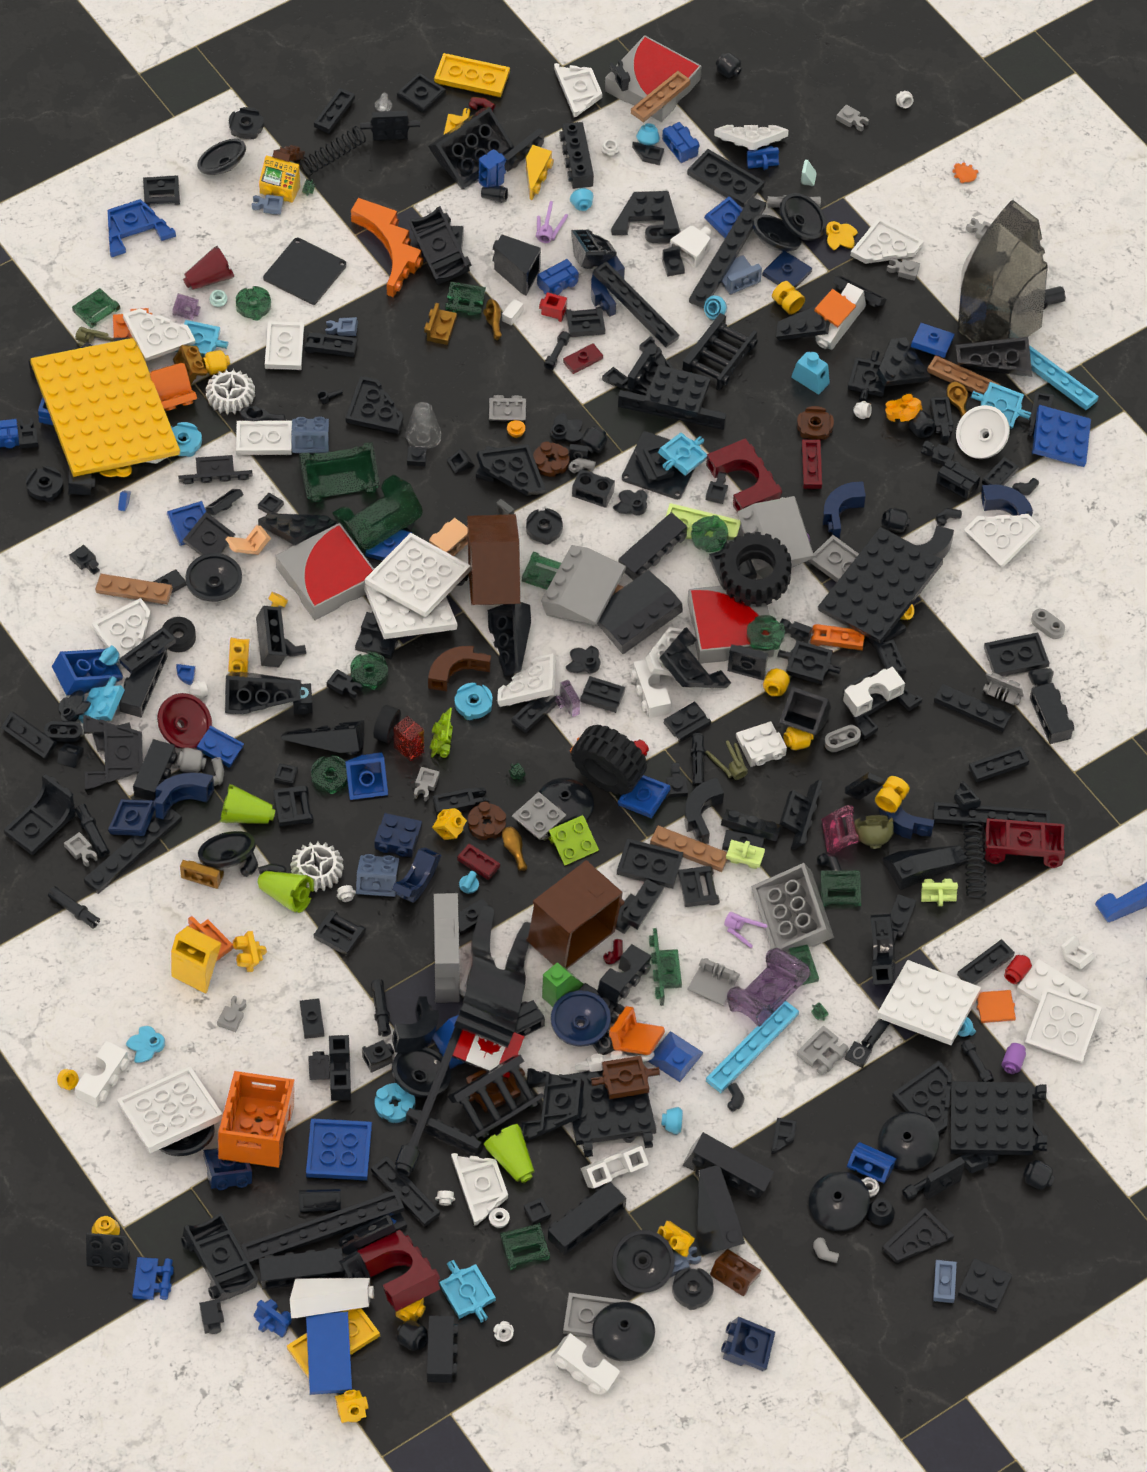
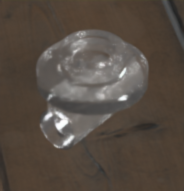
M382 93L381 98L375 102V109L378 112H386L392 109V102L388 99L387 93Z

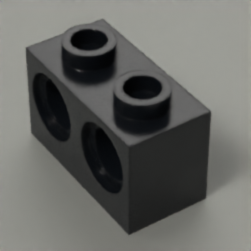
M580 469L572 485V497L606 508L614 493L615 480Z

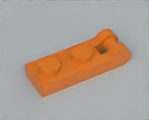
M820 624L812 626L813 636L810 639V644L827 645L855 650L863 649L864 635L853 629Z

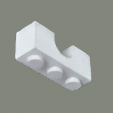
M646 659L633 662V670H630L632 680L637 683L636 692L642 698L641 706L643 712H647L648 718L671 714V701L667 689H654L651 687L652 684L660 683V674L650 673Z
M893 667L887 670L883 669L877 675L871 678L867 677L862 682L847 687L844 690L843 701L852 714L857 717L872 709L873 698L870 696L871 694L878 693L883 695L887 701L892 700L904 693L905 682Z
M108 1041L104 1043L96 1055L97 1066L105 1071L98 1076L85 1072L75 1087L76 1098L95 1107H98L101 1102L106 1100L111 1086L116 1085L119 1079L118 1075L129 1064L127 1050Z
M634 1145L580 1169L587 1187L596 1188L612 1181V1178L627 1172L631 1173L649 1165L642 1146Z
M571 1333L562 1339L551 1356L555 1364L572 1373L571 1376L575 1380L585 1383L591 1392L599 1395L607 1392L620 1371L605 1359L597 1362L594 1368L588 1367L582 1359L583 1351L587 1345Z

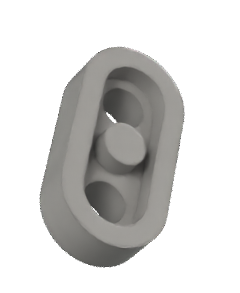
M1036 609L1032 613V624L1048 637L1059 639L1064 635V623L1045 609Z
M848 725L832 731L825 736L824 746L831 752H837L853 746L860 741L861 731L854 725Z

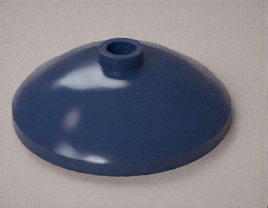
M573 991L563 995L554 1004L551 1011V1025L554 1033L563 1042L573 1046H589L600 1041L608 1032L611 1023V1014L606 1002L600 996L589 991ZM578 1023H583L584 1025H583V1026H578L577 1024H578Z

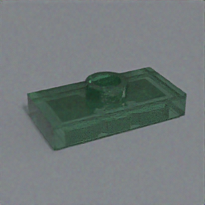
M808 945L790 948L788 953L799 985L818 982L819 976Z

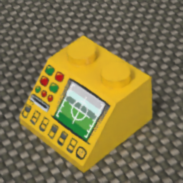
M266 155L259 180L260 194L265 196H283L284 201L293 203L300 189L299 164Z

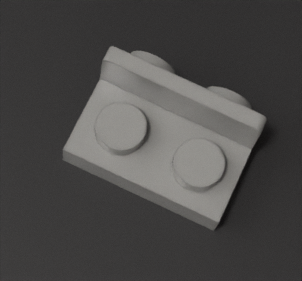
M494 395L493 398H489V421H526V399H523L522 396L515 395L511 396V398H504L503 395Z

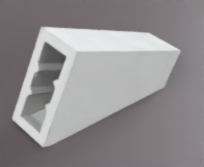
M850 283L847 284L841 295L846 296V299L855 304L856 308L838 328L830 323L828 334L815 336L817 344L824 349L832 350L866 306L864 291Z
M370 1278L295 1279L290 1297L291 1318L369 1307L370 1299H374V1286H370Z

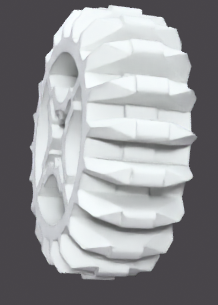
M226 369L225 373L219 371L218 376L213 375L212 379L209 380L206 387V398L214 410L219 409L220 413L226 411L227 415L229 412H233L235 415L236 411H240L242 408L249 407V404H252L255 397V386L247 374L242 375L241 370L236 373L234 369L232 372H228Z
M317 841L316 845L310 842L309 847L302 845V850L297 849L296 855H293L290 864L291 873L312 877L315 892H317L318 888L325 891L326 886L332 888L333 883H338V878L342 877L344 866L338 850L334 851L333 845L328 847L326 842L320 845L319 841Z

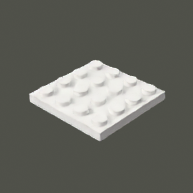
M410 533L365 578V584L426 618L471 571V566Z
M365 584V593L384 639L457 630V622L447 597L425 618Z
M907 960L879 1009L877 1018L952 1045L978 998L981 987Z
M191 1066L117 1099L119 1107L149 1153H153L222 1120L223 1116Z

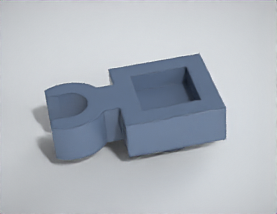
M255 195L253 196V202L257 203L251 204L252 209H263V213L281 215L284 197L266 195L264 199Z
M357 317L339 318V322L326 321L328 327L325 329L326 334L334 335L338 333V336H356Z
M696 1247L689 1248L687 1257L680 1255L676 1251L673 1252L675 1264L671 1277L685 1268H690V1263L698 1264L701 1262V1256H691L697 1252Z

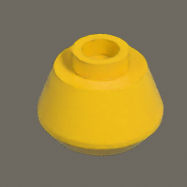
M102 1216L93 1224L92 1233L119 1235L120 1226L113 1218Z

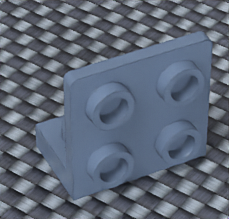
M744 255L735 258L721 283L731 295L761 282L762 267L759 263L751 266Z
M297 417L292 419V453H329V419L324 417H315L314 419Z
M372 854L361 855L357 870L356 894L395 897L396 892L392 888L397 878L399 858L390 855L384 857Z

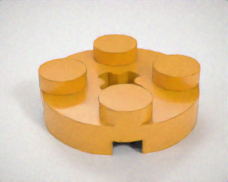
M906 394L900 399L891 400L885 404L886 416L888 420L895 422V419H900L901 422L914 419L918 412L922 411L921 401L913 398L912 394Z

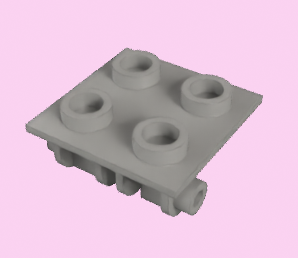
M986 673L989 685L985 684L983 691L987 695L996 696V699H999L1002 690H1005L1001 701L1005 700V702L1013 706L1015 704L1019 705L1021 698L1018 696L1023 697L1024 694L1018 682L1013 680L1007 682L996 673L991 675Z
M539 792L512 815L517 822L534 836L544 841L549 837V834H547L548 830L554 828L567 816Z
M702 958L699 963L700 967L687 990L723 1006L740 974L735 972V970L726 968L724 965L721 966L719 963L712 962L708 958Z

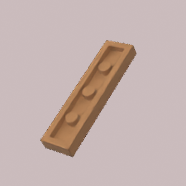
M679 71L675 72L632 107L631 114L644 123L687 88L691 80Z
M935 355L927 368L928 373L950 383L959 382L970 392L975 391L984 394L990 382L1000 385Z
M100 573L95 590L99 594L135 600L141 598L143 601L168 605L173 588L169 584Z
M657 826L650 840L652 845L683 852V858L704 866H711L714 870L720 872L723 871L728 861L726 859V851L661 826Z

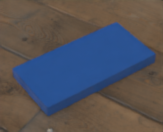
M348 1312L306 1316L310 1395L344 1393L345 1391L352 1390Z

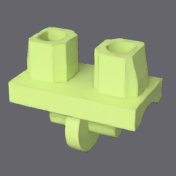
M731 840L726 859L735 864H747L750 868H760L765 849L752 846L749 841L741 843Z
M925 879L924 883H922L921 902H937L938 906H943V901H957V882L953 883L952 879H944L942 883H934L932 879Z

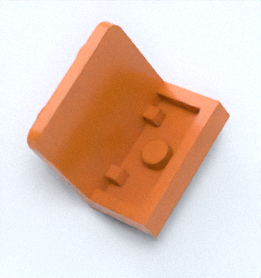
M184 363L174 364L150 372V378L155 385L165 411L173 410L176 408L175 405L179 404L183 406L193 403V400L197 399L196 392L191 388Z
M193 916L188 918L189 927L221 942L216 961L234 949L233 944L208 919L200 924Z
M626 1006L623 1012L619 1014L615 1024L610 1028L609 1036L614 1050L650 1055L665 1033V1029L662 1026L637 1023L634 1008Z

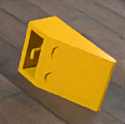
M186 926L175 936L171 950V976L206 994L221 942Z

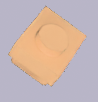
M256 525L246 539L227 537L225 540L228 542L229 548L236 553L259 555L271 538L262 526Z

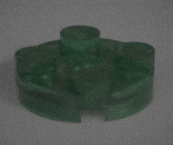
M253 286L251 289L246 287L236 295V311L246 318L258 321L271 309L270 294L262 287ZM250 301H251V302L257 301V303H256V304H250Z
M713 515L703 517L693 523L691 537L694 546L699 550L716 552L724 547L729 533L725 522L718 516ZM709 531L714 532L712 537L705 536V534Z
M760 615L748 624L747 639L753 649L769 651L780 648L784 640L785 628L782 623L780 624L776 621L775 617ZM764 630H767V632L771 634L763 635L761 633H763Z
M368 652V654L364 655L361 653L351 662V677H353L354 682L360 683L362 687L376 689L388 676L386 660L378 653ZM365 668H373L372 672H366Z
M324 756L317 759L311 768L313 784L318 789L329 794H334L337 790L345 787L348 783L345 760L338 756L328 758ZM326 772H334L333 776H327Z

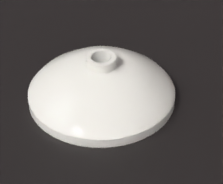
M982 405L974 407L966 412L958 423L956 430L957 443L961 450L972 458H990L999 453L1006 445L1010 433L1009 422L1006 416L993 406ZM987 433H989L988 438H984V436Z

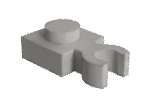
M845 105L836 115L837 121L848 127L855 125L859 131H863L864 125L862 124L867 126L869 122L868 118L860 117V112L848 105Z
M972 218L970 224L966 226L968 232H975L976 238L989 244L994 241L1000 231V228L986 221L980 224L975 218Z
M890 258V265L887 266V271L890 273L898 272V277L915 281L920 263L906 259L899 262L895 258Z
M425 767L420 768L415 781L417 788L414 790V798L417 799L418 795L423 793L424 801L428 800L429 790L434 791L439 779V771Z
M80 832L64 842V847L76 860L82 857L85 866H89V861L87 860L89 857L97 861V854L91 850L92 845Z
M237 996L231 998V1008L225 1006L217 1021V1026L235 1033L244 1017V1013L241 1011L246 1008L245 999H243L241 1004H236Z

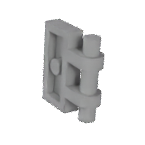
M822 1026L797 1051V1056L811 1067L818 1062L821 1066L817 1069V1072L823 1075L826 1071L829 1072L833 1068V1064L837 1060H841L845 1056V1052L849 1048L844 1043L838 1047L836 1043L839 1037L825 1026ZM828 1051L832 1052L828 1059L824 1057Z

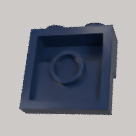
M384 813L374 841L375 849L383 853H394L401 857H413L422 821Z
M218 1148L203 1150L207 1177L211 1189L224 1190L229 1186L243 1188L248 1184H252L250 1163L218 1159Z
M737 1317L732 1322L730 1321L725 1331L729 1334L728 1339L723 1342L721 1352L724 1353L723 1359L739 1366L746 1364L765 1371L768 1366L775 1331L741 1317Z

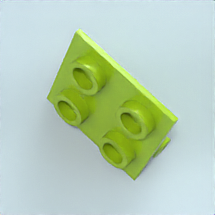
M451 707L433 725L432 733H434V737L430 744L432 758L436 753L440 754L442 758H446L450 754L453 729L450 722Z
M583 815L548 830L551 835L549 840L552 844H555L564 866L599 851Z

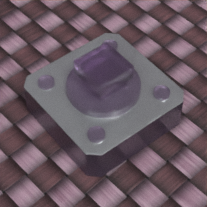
M567 679L560 682V694L556 696V703L560 709L565 706L570 716L574 717L580 714V699Z

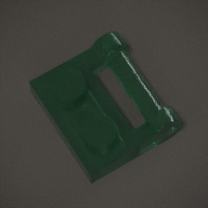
M101 288L72 306V311L90 328L95 327L97 322L112 312H117L121 309L119 303L111 299Z
M533 551L522 575V582L547 590L556 572L537 566L536 563L559 569L561 562L540 556L539 553Z
M860 870L821 871V900L823 906H828V904H855V906H861ZM828 892H854V896H828Z
M540 1223L500 1233L510 1269L516 1268V1265L540 1259H550ZM539 1246L541 1249V1251L529 1253L518 1257H514L513 1253Z

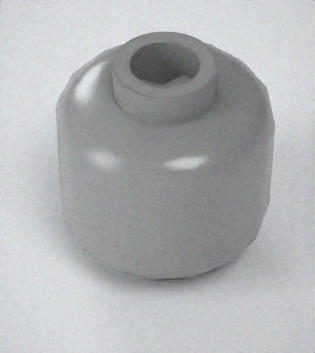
M186 747L179 751L176 766H179L182 772L199 773L200 769L205 767L206 758L203 757L201 750Z

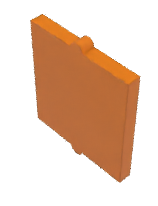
M832 289L814 311L821 315L825 321L828 320L838 328L856 308V305L846 299V296H842Z
M1011 990L980 992L977 998L978 1005L976 1009L979 1010L981 1023L1016 1020L1015 1003L1012 1000Z

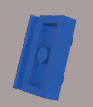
M210 725L208 731L198 744L197 750H201L203 754L212 759L221 757L222 764L230 768L243 748L244 743Z

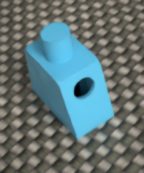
M806 352L796 363L791 378L819 395L830 384L828 364L821 360L816 352Z

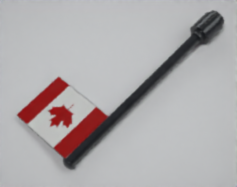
M457 1027L454 1028L411 1140L407 1145L401 1146L395 1161L396 1172L409 1176L415 1169L421 1154L417 1145L451 1058H456L488 1072L512 1056L518 1055L525 1036L514 1032L508 1048ZM509 1071L503 1074L504 1079L508 1080L510 1076Z

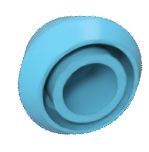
M651 123L641 126L636 135L637 140L644 145H655L660 140L658 129Z
M579 188L571 194L570 202L577 210L586 211L592 206L593 192L586 188Z
M710 296L705 301L704 312L709 319L715 320L720 313L725 315L727 304L720 296Z
M680 1107L666 1110V1114L662 1113L661 1126H665V1130L677 1135L680 1133L683 1110Z

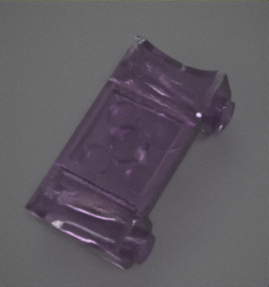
M774 948L767 952V968L745 990L736 986L727 993L730 1011H738L745 1014L759 1027L811 976L808 964L779 948Z

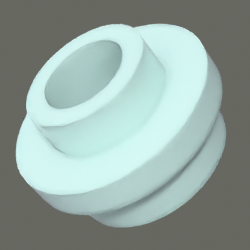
M222 290L213 291L209 297L210 303L216 307L224 306L228 300L227 295Z

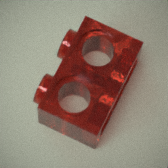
M406 716L394 727V748L410 761L415 757H419L424 751V729L410 717Z

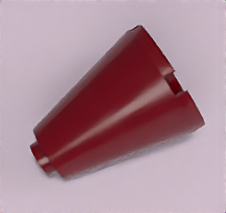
M215 246L184 274L185 278H183V281L187 288L191 287L194 290L232 279L235 276L232 269H229L228 261L218 246Z

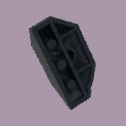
M589 229L571 230L574 257L581 267L592 269L594 266H600L617 256L616 250L608 240L593 234Z

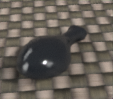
M257 406L244 407L240 410V417L244 421H285L284 414H270Z

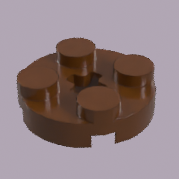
M811 406L798 415L797 428L801 437L805 439L824 440L829 437L833 430V416L831 413L829 415L826 409L822 407ZM817 421L819 425H813L812 423Z
M546 441L534 451L533 457L541 475L554 477L555 474L564 473L569 467V451L559 444ZM548 458H554L555 460L549 462Z
M481 802L468 815L469 831L480 840H487V838L496 839L502 835L503 829L506 828V814L500 807L494 804ZM484 819H490L491 824H483Z

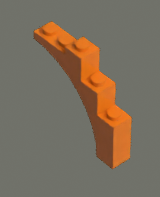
M358 198L351 209V222L372 232L389 252L392 261V272L387 282V295L394 297L396 292L401 290L404 278L407 279L409 272L415 274L417 269L421 268L424 260L422 258V250L410 246L409 230L398 227L397 211Z

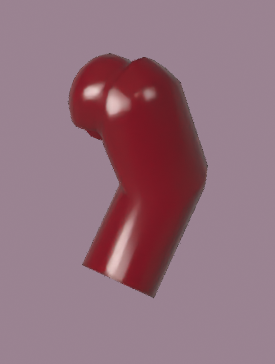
M472 97L468 104L473 109H477L478 105L483 108L490 107L492 111L495 108L494 103L479 97Z
M621 939L613 941V951L603 955L606 964L612 965L621 959L623 941Z

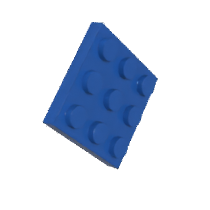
M1039 405L1036 413L1032 453L1084 467L1087 462L1091 419Z
M311 1119L306 1177L367 1180L372 1122Z

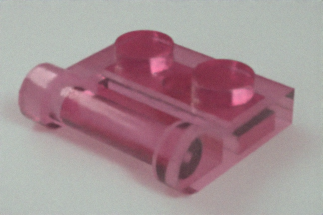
M846 805L822 818L827 852L834 854L850 844L859 842V836L856 834L853 820V806ZM843 817H845L848 830L847 836H845L842 820Z

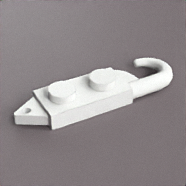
M617 1050L606 1055L593 1054L591 1057L586 1058L585 1061L575 1064V1070L602 1071V1062L634 1056H641L642 1061L647 1062L654 1057V1052L652 1051L650 1055H633Z

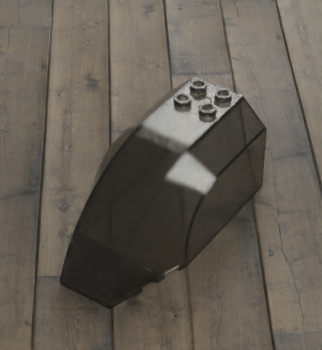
M1014 200L1010 201L995 218L970 251L962 267L958 306V330L962 335L969 338L972 343L1029 337L1042 327L1048 265L1043 260L1045 250L1040 244V240H1042L1040 224L1036 217Z

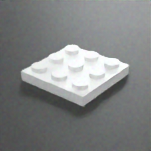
M1045 987L1025 1044L1082 1064L1102 1007Z

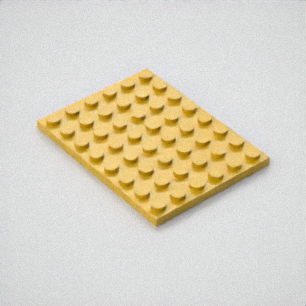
M134 338L30 359L32 369L73 477L180 455L179 446L155 385L150 378V372Z

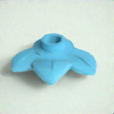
M142 1026L139 1028V1034L130 1037L126 1045L128 1048L136 1051L135 1063H142L150 1060L154 1053L164 1049L165 1038L160 1033H156L154 1028Z

